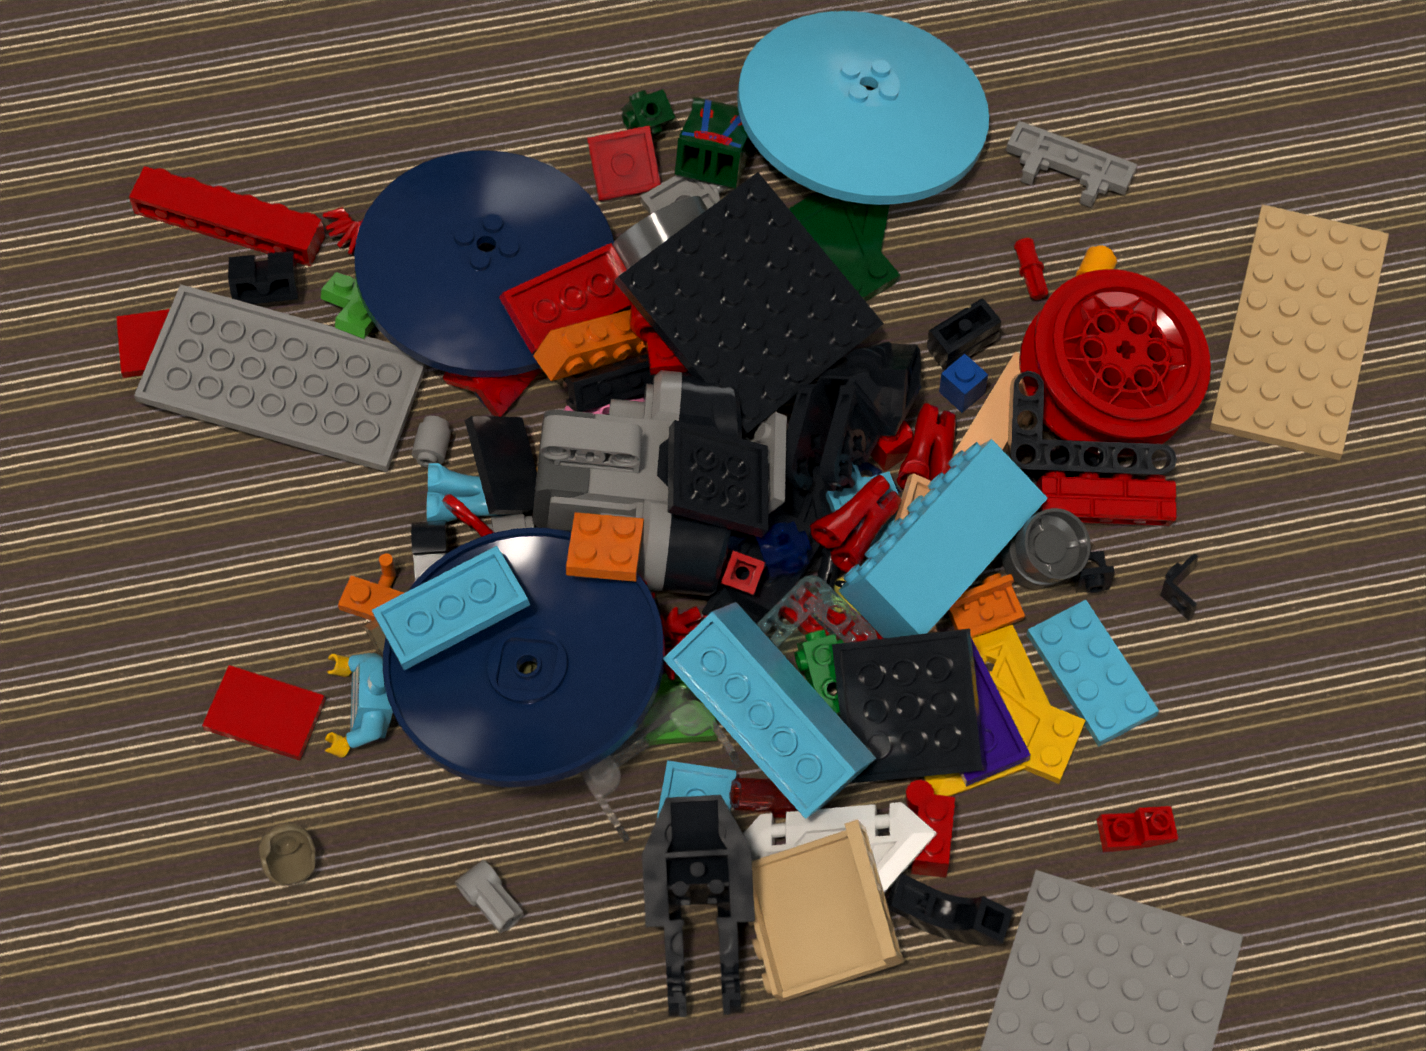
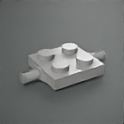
M676 175L641 195V204L651 215L679 200L700 196L707 209H709L721 200L719 193L729 187Z

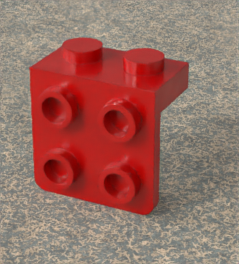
M540 369L504 377H471L445 372L443 379L446 384L476 392L490 413L501 417L537 376Z

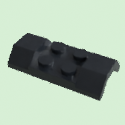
M778 506L769 513L768 532L763 538L749 535L739 553L765 562L754 595L719 583L716 592L712 594L702 610V615L707 616L714 610L737 602L763 633L767 635L776 619L780 618L812 566L815 555L822 546L813 538L810 525L789 515L781 506ZM739 567L736 570V576L740 580H745L749 576V571L745 567Z

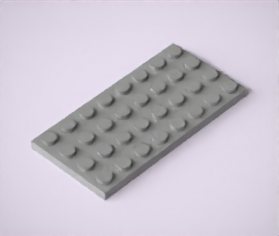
M180 284L134 397L136 402L387 472L427 365L407 355L390 342L368 336L362 339L332 326Z

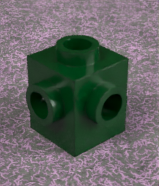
M664 89L647 94L646 90L637 92L629 96L630 101L621 108L623 112L622 121L627 130L650 126L652 136L663 131L661 127L666 126L676 118Z

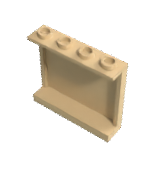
M858 819L845 823V831L752 861L755 921L748 923L750 926L754 925L757 938L753 939L755 953L759 960L763 959L766 969V972L762 973L764 987L768 994H772L781 1002L904 963L866 828Z

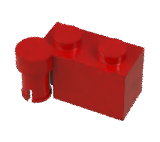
M915 780L907 786L905 794L908 808L931 827L937 835L912 862L911 874L946 878L950 858L955 797L934 795V789L930 783L924 780Z

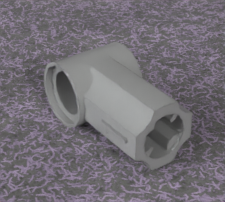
M485 860L480 861L455 881L457 888L464 898L473 907L477 906L499 933L510 930L524 915L522 909L502 887L499 876Z

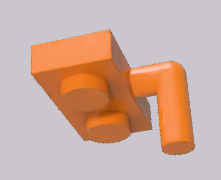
M382 554L379 558L382 575L378 584L352 575L350 576L338 603L339 610L373 621L375 620L372 612L374 608L404 594V592L391 589L396 577V570L390 554Z

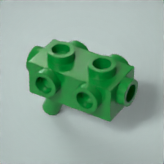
M825 629L805 634L806 641L796 643L798 651H795L794 655L797 667L800 672L804 671L807 682L833 711L838 713L840 712L838 693L833 696L827 692V686L829 683L834 682L837 689L832 644L844 642L842 639L837 640L835 634L826 635Z

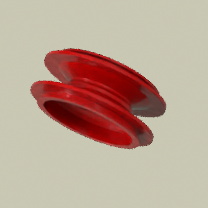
M1102 269L1082 273L1071 278L1057 288L1048 298L1025 332L1020 348L1019 370L1020 373L1032 371L1041 376L1044 382L1043 423L1061 439L1071 441L1164 444L1192 416L1201 404L1210 380L1211 362L1208 344L1199 322L1177 295L1162 284L1138 273L1117 269ZM1085 352L1089 353L1092 356V358L1087 356ZM1029 377L1022 378L1021 381L1026 396L1032 395L1036 388L1034 381ZM1103 379H1105V380H1107L1108 382H1110L1111 385H1108L1107 383H1105ZM1135 380L1138 381L1143 387L1139 386L1135 382ZM1094 447L1086 449V452L1099 455L1098 450ZM1124 448L1120 450L1117 457H1131L1133 454L1130 450Z

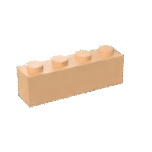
M1015 351L956 448L953 457L961 450L965 452L976 442L982 445L991 439L1005 453L1007 452L1010 385L1012 379L1020 373V353ZM1020 381L1019 390L1024 396H1026V393L1022 385V381ZM1022 411L1018 415L1017 422L1020 428L1022 425L1028 427L1034 418L1029 411Z

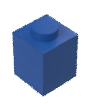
M963 354L941 373L939 393L963 413L985 394L988 374L971 358Z

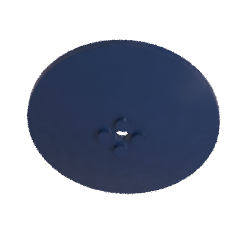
M490 150L457 152L431 159L411 168L391 182L373 201L364 216L356 239L354 253L355 278L363 306L376 327L391 343L417 361L448 373L463 376L504 377L518 375L541 367L533 357L534 354H531L499 296L502 292L609 243L613 245L614 240L605 216L592 197L578 183L554 167L536 159L509 152ZM482 243H490L495 248L490 252H484L479 250L478 246Z
M519 528L495 532L476 538L444 555L432 564L408 591L498 546L527 596L530 606L406 670H403L388 640L385 638L383 651L384 686L392 711L407 738L424 756L442 769L466 780L497 787H529L553 783L583 772L607 758L634 733L644 720L654 702L663 675L665 638L662 622L655 600L640 575L637 573L636 582L566 575V562L571 532L551 528ZM527 661L537 664L536 669L531 673L524 674L519 671L520 666Z

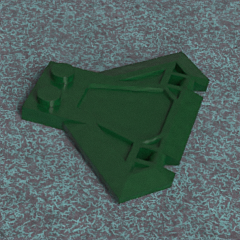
M815 192L789 208L866 302L900 282L899 272L881 252L890 204H861Z

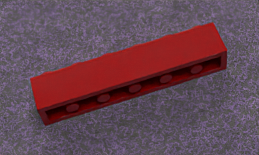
M144 166L129 195L134 214L266 254L294 251L295 262L309 267L312 266L325 238L322 219L312 213L293 211L279 203L270 204L263 202L252 195L233 193L225 187L218 185L213 187L203 184L192 177L183 178L173 175L162 168L153 169Z

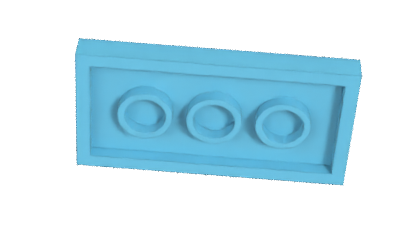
M495 546L374 608L372 612L403 670H406L530 606L498 546Z
M1087 600L1027 630V637L1080 718L1086 720L1084 725L1098 747L1158 715L1159 710Z

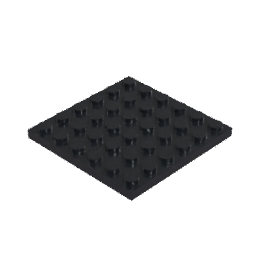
M759 172L619 275L614 281L691 375L706 383L718 382L722 388L733 386L735 390L738 389L743 437L793 398L801 384L813 382L884 324Z

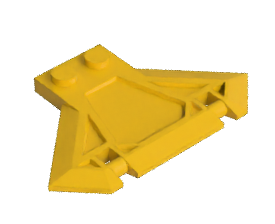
M1013 624L972 638L984 664L986 662L994 664L992 671H989L1031 755L1030 760L968 786L965 785L960 773L923 776L925 781L933 787L934 795L953 796L1022 770L1060 784L1086 720L1050 705Z

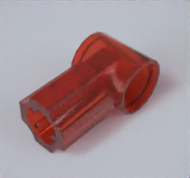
M736 777L731 782L729 800L734 810L766 811L772 813L774 818H786V812L798 811L769 778Z

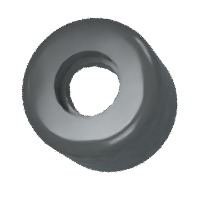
M700 196L688 197L663 207L630 227L613 243V247L625 268L629 269L705 212L707 207Z

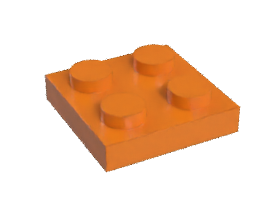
M575 512L566 562V575L636 582L644 518Z

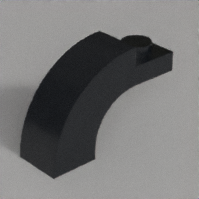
M903 873L893 883L887 900L889 910L909 919L910 926L945 939L975 945L1003 944L1013 910L985 896L965 898L950 895L925 885Z

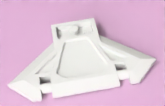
M902 802L890 803L889 814L877 815L875 804L819 809L806 819L799 811L786 812V823L774 824L772 813L760 814L743 835L751 847L752 861L845 831V823L858 819L866 828L885 893L937 833ZM890 828V835L878 836V829ZM786 837V844L775 845V838Z

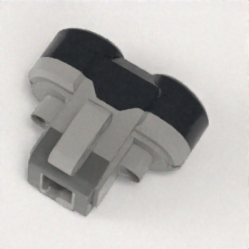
M661 370L653 377L652 384H646L643 402L611 399L609 415L568 410H548L545 412L540 439L532 517L533 524L540 528L572 530L575 512L644 518L637 573L647 582L648 589L702 596L714 594L718 587L720 575H724L731 529L668 513L669 427L676 420L742 439L738 389L735 390L733 386L722 388L718 382L706 383L690 373Z

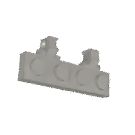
M1018 121L1006 149L1007 152L1020 156L1019 163L1025 165L1022 170L1021 182L1033 185L1034 177L1038 175L1040 169L1047 171L1050 167L1079 178L1080 184L1086 185L1085 190L1081 194L1080 204L1091 208L1098 192L1106 195L1109 189L1125 195L1137 168L1136 163L1022 121Z

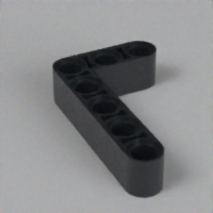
M1032 371L1021 372L1012 379L1009 400L1007 455L1020 469L1161 475L1169 473L1176 466V453L1170 446L1164 444L1042 439L1044 382L1040 375ZM1024 377L1031 378L1035 383V391L1030 396H1024L1019 390V382ZM1022 411H1029L1034 417V424L1028 430L1020 428L1017 422L1018 415ZM1023 444L1028 445L1033 452L1032 459L1026 464L1020 463L1016 458V450ZM1055 446H1061L1066 451V459L1060 465H1055L1050 459V451ZM1089 447L1097 449L1100 455L1099 462L1094 466H1089L1084 461V452ZM1124 448L1130 450L1133 454V462L1126 468L1122 467L1117 460L1118 453ZM1156 450H1162L1167 457L1166 464L1161 469L1155 468L1151 462L1152 454Z

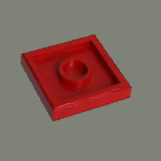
M650 126L586 137L599 201L647 192L661 184Z

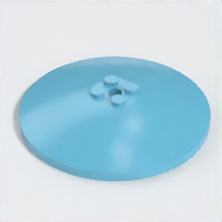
M831 11L791 20L769 32L755 45L744 62L738 84L737 103L740 119L748 137L761 155L776 169L795 182L826 196L849 202L875 205L908 203L928 198L948 189L961 180L977 162L983 150L989 128V110L985 93L979 80L967 63L952 48L930 33L901 20L879 14L857 11ZM863 85L871 86L875 90H867Z

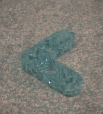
M814 575L801 579L756 624L766 634L772 627L767 621H772V624L778 630L771 636L770 640L777 648L810 616L829 634H835L836 639H842L844 643L854 642L856 639L850 631L845 636L841 633L847 628L851 620L856 623L852 630L860 636L865 633L868 636L867 640L877 639V634L873 627L823 579ZM806 585L811 588L815 585L819 589L816 593L818 599L813 596L810 597L802 606L808 609L807 612H804L798 603L806 592L804 586ZM783 607L792 608L797 614V621L790 625L782 623L778 618V611ZM833 607L840 608L845 613V622L840 625L830 623L826 615L827 610ZM779 631H781V632H783V633H785V634H784L783 636H781L780 633H779Z

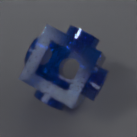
M794 521L788 524L782 522L771 526L763 538L756 536L759 549L771 578L783 573H796L804 565L809 564L807 551L812 550L805 530L798 532Z

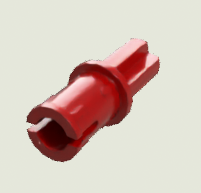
M1022 238L1016 241L1014 245L1020 263L1019 274L1025 279L1029 296L1038 301L1048 296V289L1042 272L1044 264L1038 259L1034 240L1032 238Z

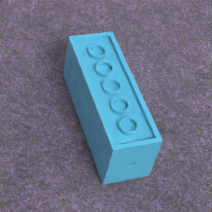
M992 439L982 445L976 442L965 452L963 450L958 452L948 462L951 468L945 474L942 472L938 474L928 484L927 487L930 491L924 497L922 495L918 496L907 507L910 513L903 520L899 518L888 527L886 533L889 536L882 543L877 541L867 550L865 556L868 559L861 566L856 564L843 577L846 583L838 591L883 638L928 633L1023 527L1027 520L1048 499Z
M737 602L712 611L663 658L805 819L829 803L876 759Z

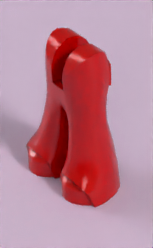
M929 403L923 404L916 419L911 447L898 472L897 483L901 488L904 489L907 477L913 473L932 481L941 472L945 474L951 468L948 462L953 458L956 430L955 413L944 410L937 421L938 407Z
M882 475L871 479L841 508L810 525L811 534L819 544L826 548H835L830 552L831 559L838 568L845 572H848L856 564L861 566L865 559V553L870 548L878 532L899 509L902 499L895 491L883 496L889 489L890 484Z

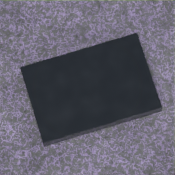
M470 416L465 420L489 514H533L537 470L523 418Z

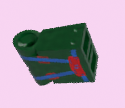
M693 96L691 112L678 137L674 175L731 188L737 187L751 148L755 147L743 127L738 106Z

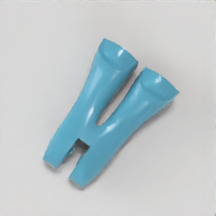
M429 463L427 521L446 520L449 522L458 519L442 502V499L447 494H451L460 500L477 517L512 515L489 514L479 476L457 473L439 463Z

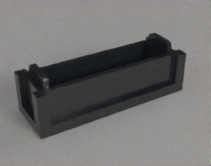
M648 353L563 378L568 388L569 398L566 399L567 406L574 411L583 412L610 404L611 399L624 400L644 394L646 384H652L653 377L656 375H650Z

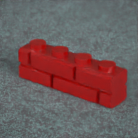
M1048 471L1036 483V486L1048 498L1036 513L1046 509L1059 508L1073 513L1082 523L1170 526L1176 521V482L1166 481V476L1147 475L1145 480L1132 479V474L1128 473L1113 474L1111 479L1099 478V473L1083 472L1079 474V477H1066V473L1063 471Z

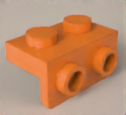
M1000 573L985 578L980 586L972 589L969 586L947 611L954 629H970L971 638H975L1023 620L1025 614L1012 587L1014 582L1012 574L1003 577Z

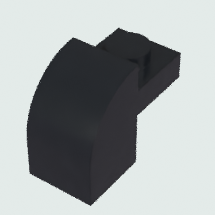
M446 520L412 523L411 544L415 581L432 564L450 552L448 522Z

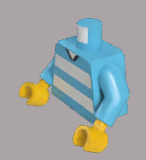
M377 653L358 654L351 657L337 654L329 655L328 660L336 661V665L333 670L327 671L328 674L347 677L351 671L353 672L350 732L347 733L346 737L330 732L325 737V741L332 743L330 748L325 749V752L342 758L347 755L350 747L356 748L379 738H385L393 711L384 686L383 657Z

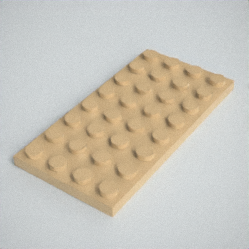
M1262 204L1209 429L1327 458L1341 459L1389 233Z

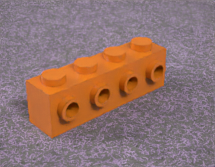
M630 309L551 330L533 357L550 381H555L647 354V341L640 339L630 329Z

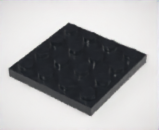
M970 629L832 644L840 718L876 757L849 784L986 770Z

